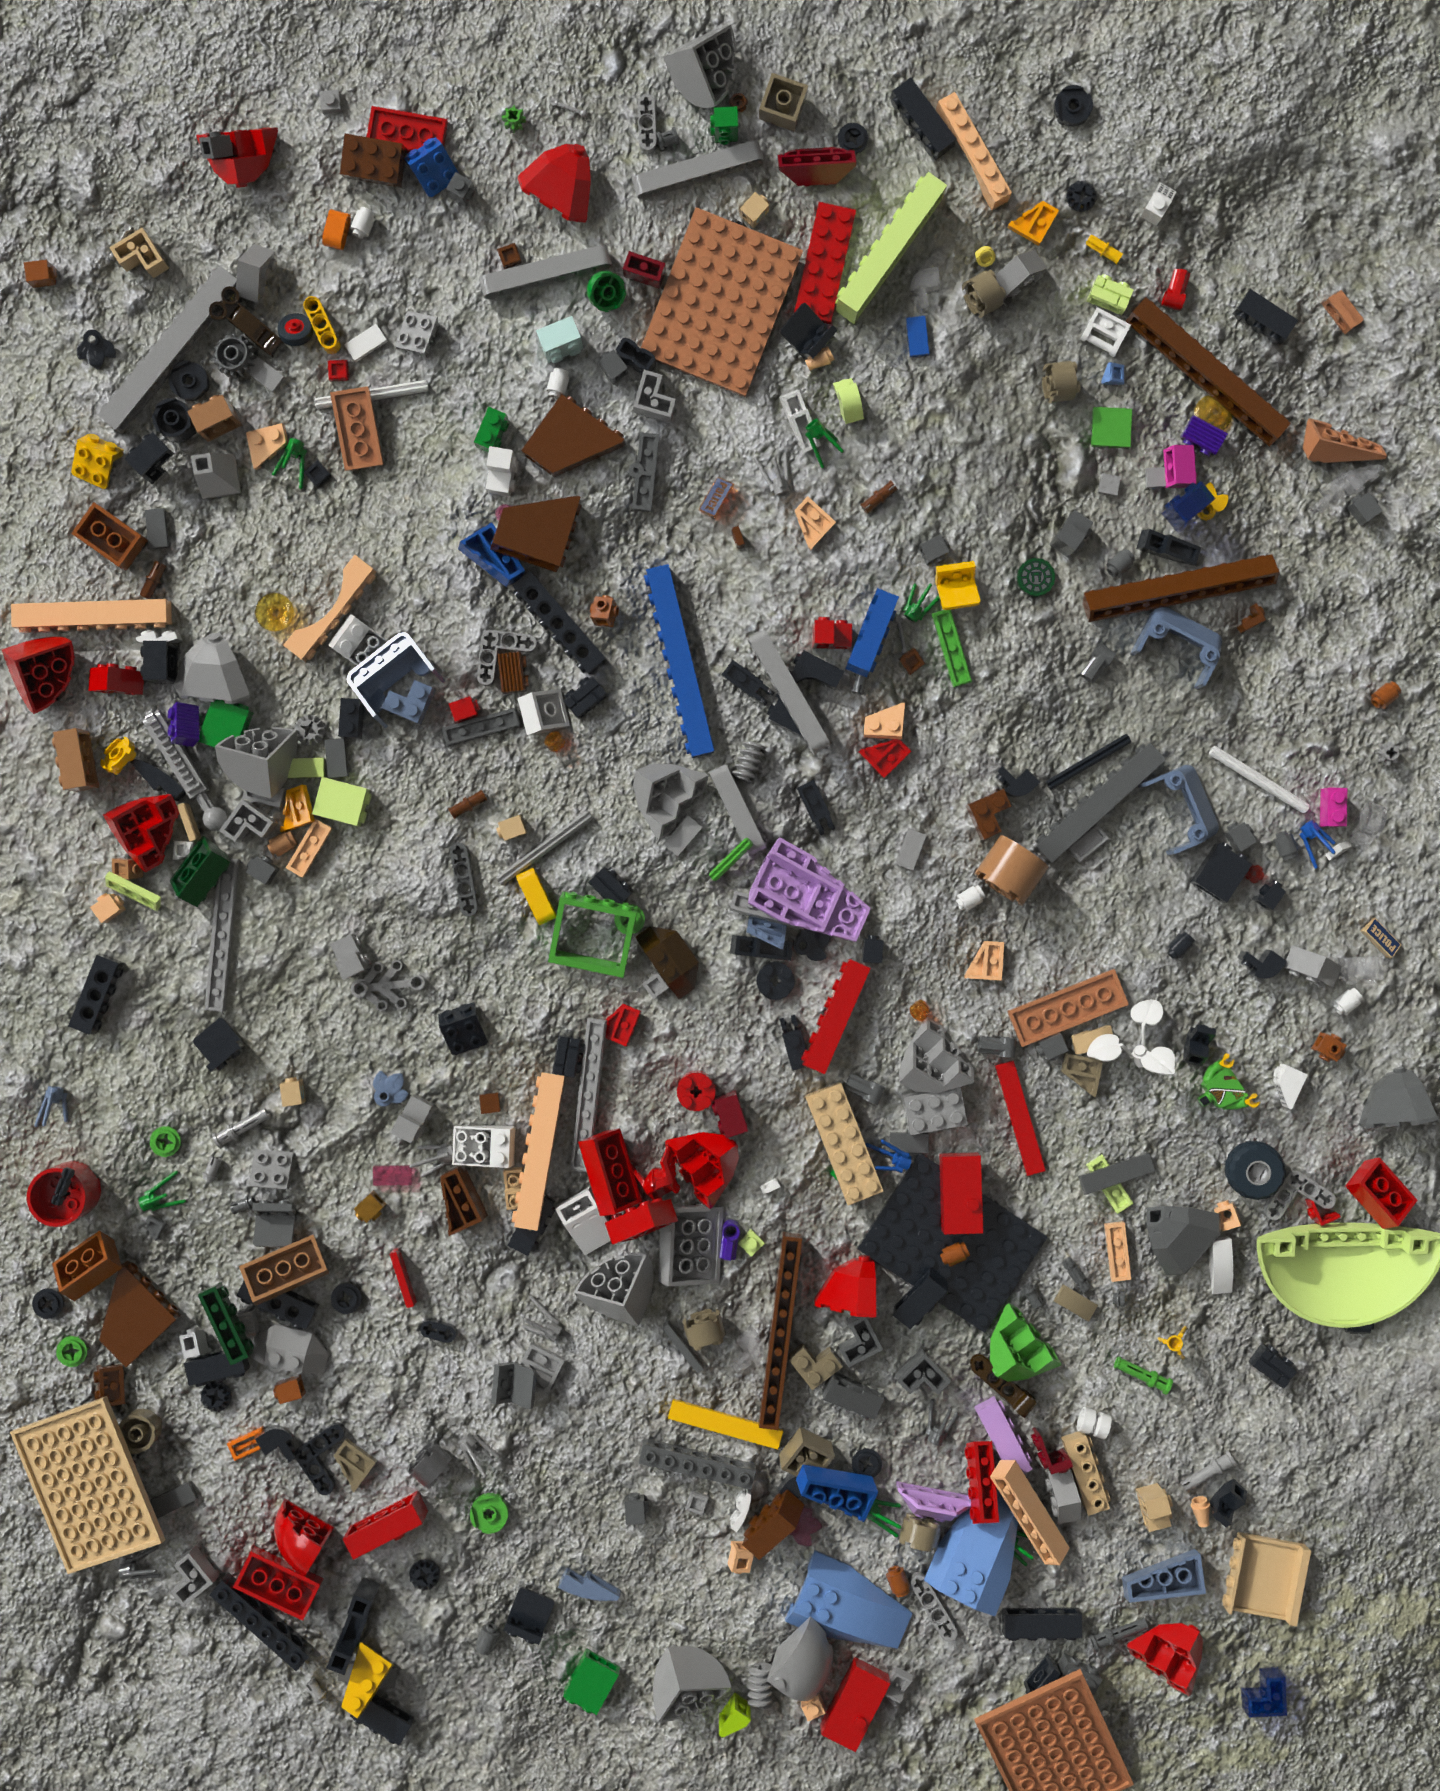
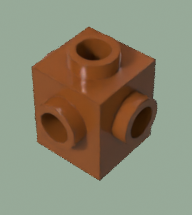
M595 596L594 602L590 606V618L595 626L614 627L615 618L619 615V606L614 598L610 596Z
M1320 1032L1311 1049L1320 1054L1319 1058L1330 1062V1060L1337 1062L1344 1056L1347 1045L1342 1043V1038L1335 1034L1328 1035Z

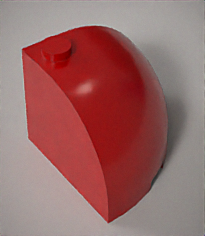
M45 637L1 649L13 682L25 705L33 714L52 705L61 692L67 688L71 680L72 667L74 666V648L71 640L64 637Z
M284 1499L276 1514L274 1536L277 1547L286 1562L305 1577L334 1527L289 1500Z

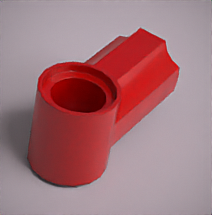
M1174 269L1161 306L1181 311L1185 302V290L1191 273L1185 269Z

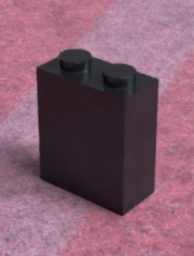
M1224 842L1222 844H1214L1190 881L1221 903L1229 901L1252 866L1248 862V857L1241 853L1236 854L1232 851L1233 848Z

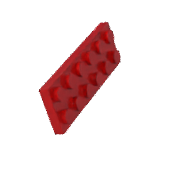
M824 202L818 203L795 311L802 303H806L822 322L826 324H831L856 214L855 209Z

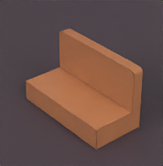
M1342 290L1333 294L1322 304L1344 335L1364 320Z

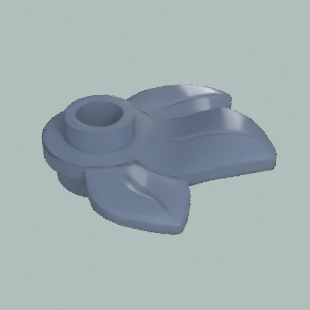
M382 1071L376 1074L373 1080V1087L376 1090L374 1100L377 1105L386 1107L391 1103L399 1104L408 1097L409 1093L401 1089L404 1082L403 1074H393L388 1078ZM383 1093L387 1094V1099L381 1100L380 1095Z

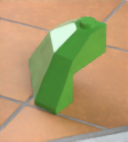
M1010 1303L1005 1306L990 1338V1362L995 1376L1006 1381L1026 1380L1061 1366L1062 1364L1050 1344L1040 1340L1038 1330L1031 1323L1028 1324L1019 1308Z

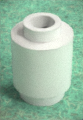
M365 207L357 210L350 227L353 231L352 234L361 239L368 237L375 222V213Z
M554 368V371L551 372L546 390L550 397L558 399L561 394L565 396L570 379L568 371Z
M978 885L975 887L971 886L957 895L958 900H956V903L961 910L965 909L968 912L982 903L986 897Z
M1355 988L1348 989L1333 1001L1335 1004L1333 1008L1338 1014L1347 1016L1361 1004L1363 997Z

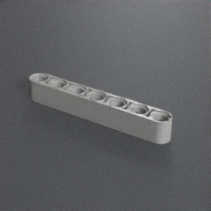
M753 140L637 174L632 178L637 198L646 199L756 167L764 162L759 142Z
M599 245L485 274L479 278L483 297L485 299H493L609 269L612 263L607 245Z
M762 630L748 638L747 640L811 752L816 754L830 746L829 739L767 632Z

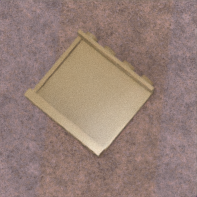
M1238 1532L1237 1538H1234L1233 1541L1234 1554L1229 1562L1231 1568L1230 1575L1226 1578L1227 1591L1222 1599L1224 1608L1229 1614H1232V1611L1286 1620L1289 1625L1297 1626L1311 1550L1302 1543Z

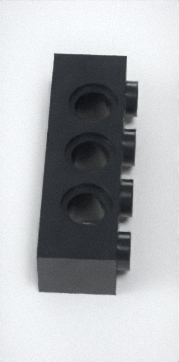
M104 954L96 955L68 1027L88 1035L96 1034L101 1029L103 1024L101 1019L103 1014H106L110 1004L108 1002L110 997L116 992L117 986L115 984L117 979L123 974L124 962ZM104 972L108 975L107 982H104L102 979ZM96 990L101 993L99 1000L95 997ZM89 1008L94 1011L92 1018L88 1015Z
M243 1281L236 1296L241 1298L240 1300L245 1304L255 1305L251 1300L245 1281ZM288 1291L256 1306L262 1312L274 1314L281 1321L287 1320L293 1323L292 1325L295 1328L307 1329L320 1304L293 1291ZM274 1298L280 1299L281 1306L275 1305ZM291 1307H297L299 1314L292 1313Z

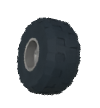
M1245 1141L1231 1150L1225 1161L1224 1171L1228 1183L1238 1194L1245 1198L1253 1200L1269 1198L1277 1193L1284 1183L1286 1175L1284 1160L1273 1147L1266 1143Z

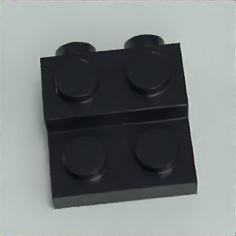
M1048 1653L1023 1682L1026 1694L1059 1679V1669L1054 1658Z

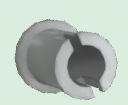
M210 1156L206 1170L202 1173L204 1180L214 1182L217 1179L216 1174L222 1159Z
M312 1678V1680L305 1684L304 1687L307 1688L315 1699L314 1703L317 1702L319 1705L328 1697L326 1695L327 1691H323L315 1678Z

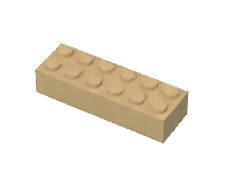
M841 1082L804 1095L847 1205L884 1192Z

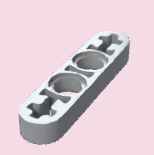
M913 1573L910 1577V1584L941 1638L946 1642L953 1641L957 1637L955 1624L933 1587L924 1581V1573ZM916 1579L922 1580L924 1590H921L919 1584H916ZM925 1595H933L934 1600L931 1603L924 1602L923 1598ZM935 1611H942L944 1613L943 1617L935 1619L933 1617ZM944 1623H946L948 1629L951 1630L950 1635H948V1633H945V1629L943 1626Z

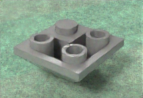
M206 453L191 456L194 477L202 499L241 493L234 454Z

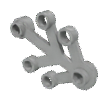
M394 960L378 983L370 984L377 973L383 972L385 968L382 962H375L364 979H358L353 982L351 992L357 998H367L376 1006L377 1010L385 1011L389 1007L388 1002L380 1000L371 992L380 991L395 1003L398 1009H404L408 1005L407 1000L400 998L390 989L411 987L413 990H421L425 987L426 980L422 975H414L409 980L389 982L396 972L402 970L404 966L401 960ZM395 962L400 963L399 969L394 967ZM376 964L381 965L380 971L375 969ZM416 979H420L422 981V984L420 986H417L415 984ZM359 985L364 986L363 992L358 990ZM399 1000L404 1001L405 1005L403 1007L398 1005ZM380 1002L385 1003L386 1007L384 1009L379 1007Z

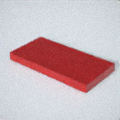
M372 106L366 137L402 143L407 148L406 153L413 149H419L426 140L434 139L435 137L444 146L448 119Z

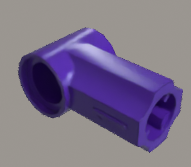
M729 1219L723 1224L719 1258L724 1260H736L740 1235L739 1224L736 1220ZM733 1226L736 1228V1232L729 1234L726 1232V1229Z

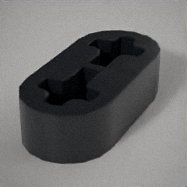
M426 1319L420 1327L421 1334L424 1337L444 1343L452 1342L457 1335V1329L454 1325L435 1319ZM428 1324H432V1328L437 1329V1331L432 1330L429 1333L427 1332V1328H425V1326H428ZM447 1329H450V1333L453 1335L447 1338L446 1334L440 1331L446 1332Z

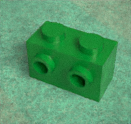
M737 106L714 108V115H710L711 136H714L715 143L727 145L730 142H738Z
M488 406L474 440L476 448L485 452H489V446L500 448L502 443L501 437L509 426L507 414Z

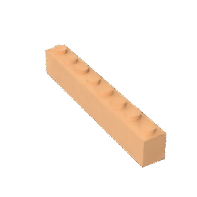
M167 599L11 604V626L18 629L21 633H30L31 629H38V632H50V629L67 632L70 631V628H77L78 631H89V628L96 627V630H108V627L126 630L127 626H134L135 629H146V626L162 629L166 628V625H172L171 602Z
M543 1072L541 1076H537L536 1088H539L538 1095H534L532 1107H535L534 1115H530L529 1126H532L531 1134L527 1133L525 1145H529L528 1152L523 1154L522 1164H525L524 1172H520L519 1184H522L521 1191H517L515 1203H518L517 1211H513L512 1222L515 1223L514 1227L539 1230L565 1076Z

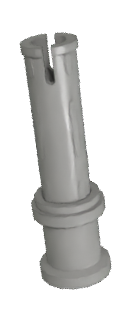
M264 1107L237 1124H229L226 1126V1129L219 1133H213L212 1138L218 1148L221 1149L224 1147V1144L231 1140H237L240 1134L270 1119L271 1116Z
M1227 1450L1225 1455L1216 1460L1212 1459L1210 1465L1180 1483L1188 1493L1215 1475H1223L1224 1471L1238 1465Z

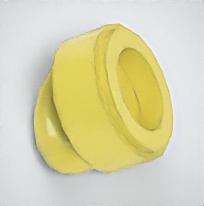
M984 246L975 252L976 261L981 267H988L994 263L996 255L991 247Z

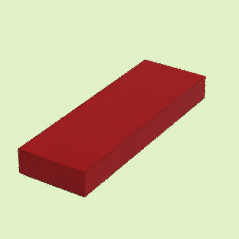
M396 1248L389 1255L406 1308H410L417 1301L401 1250Z

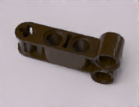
M232 286L225 287L221 292L222 303L216 301L210 305V317L215 321L227 319L273 358V353L284 342L238 303L239 293L236 288ZM228 291L234 292L236 299L231 302L227 301L224 297L225 293ZM216 306L224 310L223 315L220 317L212 313L213 308ZM274 340H276V341L272 344V346H271L269 349H267V348L270 346V344H271Z
M975 1354L971 1357L970 1365L972 1371L1009 1402L1019 1415L1025 1418L1036 1406V1399L1014 1381H1006L998 1378L996 1381L989 1380V1375L993 1373L991 1362L982 1354ZM982 1360L983 1367L978 1366L976 1368L975 1361L980 1362ZM1006 1386L1014 1388L1011 1394L1003 1392Z

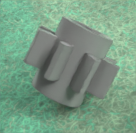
M1387 742L1386 745L1380 744V750L1375 752L1379 758L1378 762L1384 761L1385 766H1389L1391 762L1393 764L1398 763L1397 758L1402 755L1398 750L1399 745L1392 746V742Z

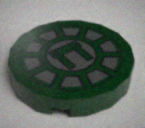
M1028 559L1017 571L1016 580L1018 587L1028 596H1043L1054 585L1055 572L1053 567L1044 559Z

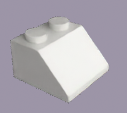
M561 689L531 692L518 698L527 735L540 734L570 726Z

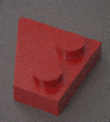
M892 739L858 751L882 778H885L912 752L900 739Z
M622 1004L612 1015L605 1019L608 1020L606 1038L627 1047L642 1011Z

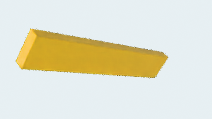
M674 1398L668 1414V1419L777 1450L783 1434V1429L780 1428L778 1430L759 1428L758 1422Z

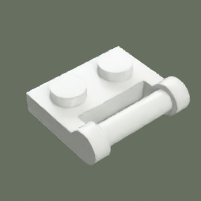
M1097 307L1080 340L1083 342L1088 341L1109 352L1108 355L1114 357L1131 325ZM1093 329L1115 341L1114 345L1090 334L1091 330Z

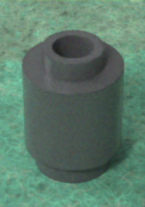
M1127 549L1119 551L1106 564L1109 575L1120 578L1133 565L1135 561L1134 555Z
M1285 830L1275 834L1276 838L1273 841L1279 856H1282L1283 860L1298 855V847L1292 832L1287 833Z
M488 1623L482 1626L476 1642V1650L480 1654L489 1655L494 1650L500 1635L497 1625Z

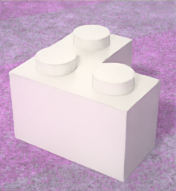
M489 446L486 464L489 471L485 489L490 494L510 497L511 492L515 491L516 480H513L514 473H518L519 461H517L513 450Z

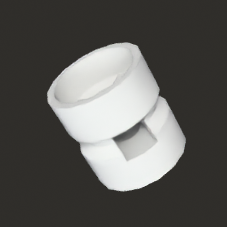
M1083 1407L1078 1417L1077 1430L1088 1435L1092 1432L1094 1437L1104 1440L1107 1438L1111 1428V1415L1102 1412L1096 1414L1095 1410Z

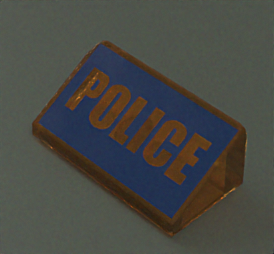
M717 477L701 504L699 511L715 520L734 488V484Z

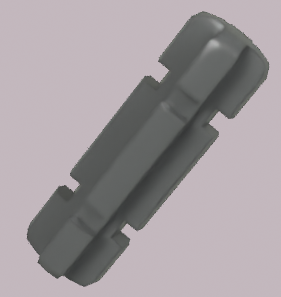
M1071 1257L1065 1258L1062 1265L1065 1269H1068V1274L1075 1284H1078L1079 1290L1082 1293L1088 1291L1090 1284L1087 1280H1084L1085 1277L1077 1265L1074 1266L1075 1262Z

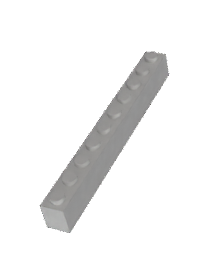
M220 265L217 269L212 270L205 284L199 286L197 294L186 302L184 310L174 317L173 323L161 333V338L157 343L151 345L149 353L138 361L136 369L125 377L122 386L117 388L109 402L101 407L98 414L99 417L119 433H124L171 375L172 368L185 358L215 321L210 317L209 307L216 301L222 303L221 292L225 287L232 286L236 288L237 279ZM228 291L224 297L227 301H231L235 293ZM216 306L213 308L212 313L218 317L223 309Z

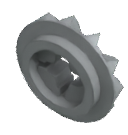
M305 715L300 717L295 723L294 730H297V739L302 744L315 745L325 735V725L315 715ZM313 725L312 729L317 733H309L306 736L307 731L304 730L303 726L309 727Z

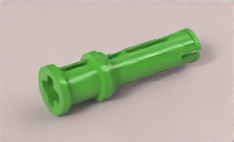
M1117 1357L1115 1360V1369L1117 1368L1146 1382L1148 1387L1157 1388L1165 1395L1171 1390L1173 1379L1162 1377L1156 1371L1150 1372L1121 1357Z

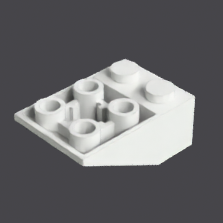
M350 614L328 645L358 666L386 644L388 640Z
M454 1126L452 1165L510 1168L514 1165L516 1127Z
M591 1187L582 1190L556 1206L555 1210L584 1255L611 1241L605 1222L609 1221L607 1215H599Z

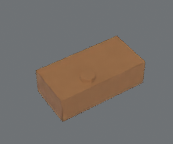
M314 1235L239 1266L255 1306L329 1274Z

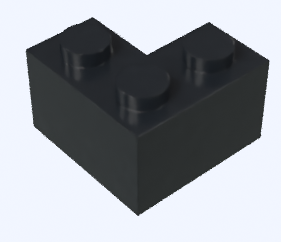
M152 432L145 435L137 447L129 450L125 460L140 476L154 484L166 472L162 465L174 452Z

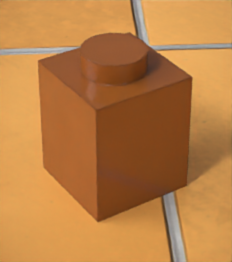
M47 259L24 262L26 282L30 286L37 288L56 285L57 270Z
M301 1375L279 1380L275 1384L273 1392L279 1404L301 1399L306 1394Z

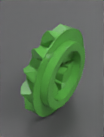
M639 907L633 934L639 932L645 923L644 913ZM615 915L614 922L617 929L626 934L628 923L623 925L626 917Z
M170 1126L159 1127L151 1134L150 1147L158 1156H172L178 1152L181 1146V1136L176 1129ZM167 1135L168 1140L173 1143H169L165 1147L164 1142H161L160 1139H164Z
M68 1336L59 1342L56 1349L57 1358L63 1365L75 1367L86 1359L88 1348L85 1345V1341H82L79 1336ZM72 1346H73V1349L79 1350L78 1352H76V1353L74 1354V1356H73V1354H72L71 1352H70V1353H69V1352H66V1351L69 1350Z

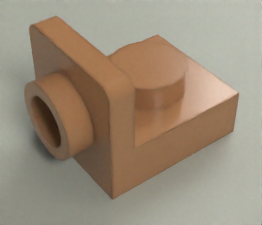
M112 858V873L128 880L143 877V870L133 859Z

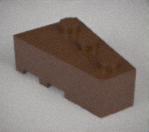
M459 1165L440 1176L443 1200H445L446 1205L445 1214L448 1219L449 1236L483 1221L488 1216L464 1165Z

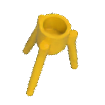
M1186 1326L1182 1328L1178 1335H1171L1168 1339L1158 1338V1341L1167 1344L1170 1350L1176 1351L1182 1360L1185 1359V1356L1180 1350L1183 1346L1181 1338L1187 1330Z

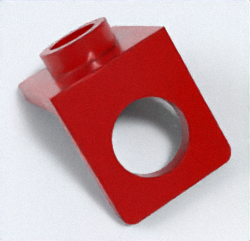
M1308 1198L1305 1199L1308 1205L1307 1213L1312 1220L1314 1219L1315 1223L1320 1226L1341 1218L1340 1214L1335 1211L1320 1217L1314 1201Z

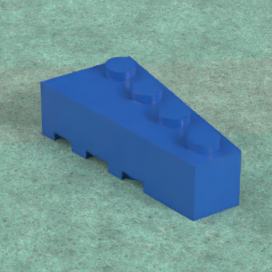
M877 588L846 665V670L867 677L869 672L873 673L877 664L874 659L876 655H880L884 646L881 644L883 638L886 639L890 628L887 626L889 621H893L897 611L894 608L899 596Z
M802 1465L796 1478L801 1496L820 1504L825 1503L831 1509L842 1510L846 1515L850 1517L852 1515L856 1516L862 1522H865L878 1494L873 1477L862 1474Z

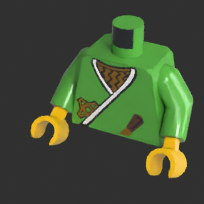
M1226 1053L1222 1060H1218L1207 1067L1203 1076V1082L1201 1083L1205 1093L1197 1097L1203 1107L1212 1102L1215 1107L1222 1108L1223 1110H1237L1249 1106L1255 1108L1260 1104V1101L1256 1103L1252 1101V1098L1258 1096L1257 1094H1252L1249 1099L1246 1098L1248 1094L1230 1068L1233 1066L1234 1060L1231 1062L1226 1061L1229 1058V1054Z

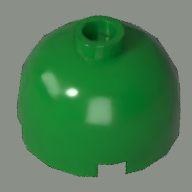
M599 271L588 282L587 297L590 303L600 311L609 312L613 309L616 310L624 302L626 296L625 283L616 273Z

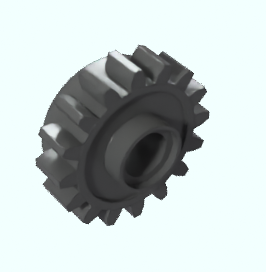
M233 334L232 337L226 335L214 347L216 349L213 354L216 358L214 364L227 377L232 375L234 378H237L238 374L244 377V371L250 373L249 367L255 366L252 360L257 359V356L254 354L256 349L242 335L239 337L236 334Z

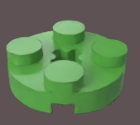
M494 1493L480 1495L474 1500L470 1510L472 1525L486 1534L500 1531L506 1524L509 1516V1508L506 1501L500 1494ZM487 1509L494 1511L491 1518L484 1514Z

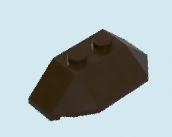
M650 926L635 937L647 957L678 999H681L695 989L699 961L678 931Z

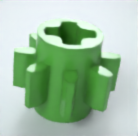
M515 105L510 109L505 108L506 115L502 116V121L505 122V129L510 128L513 130V133L518 129L523 130L522 123H526L523 109L518 110L515 108Z

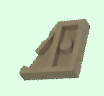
M1064 1053L1061 1072L1089 1094L1096 1097L1103 1061Z
M348 1438L344 1440L334 1454L353 1492L356 1491L377 1462L374 1457Z

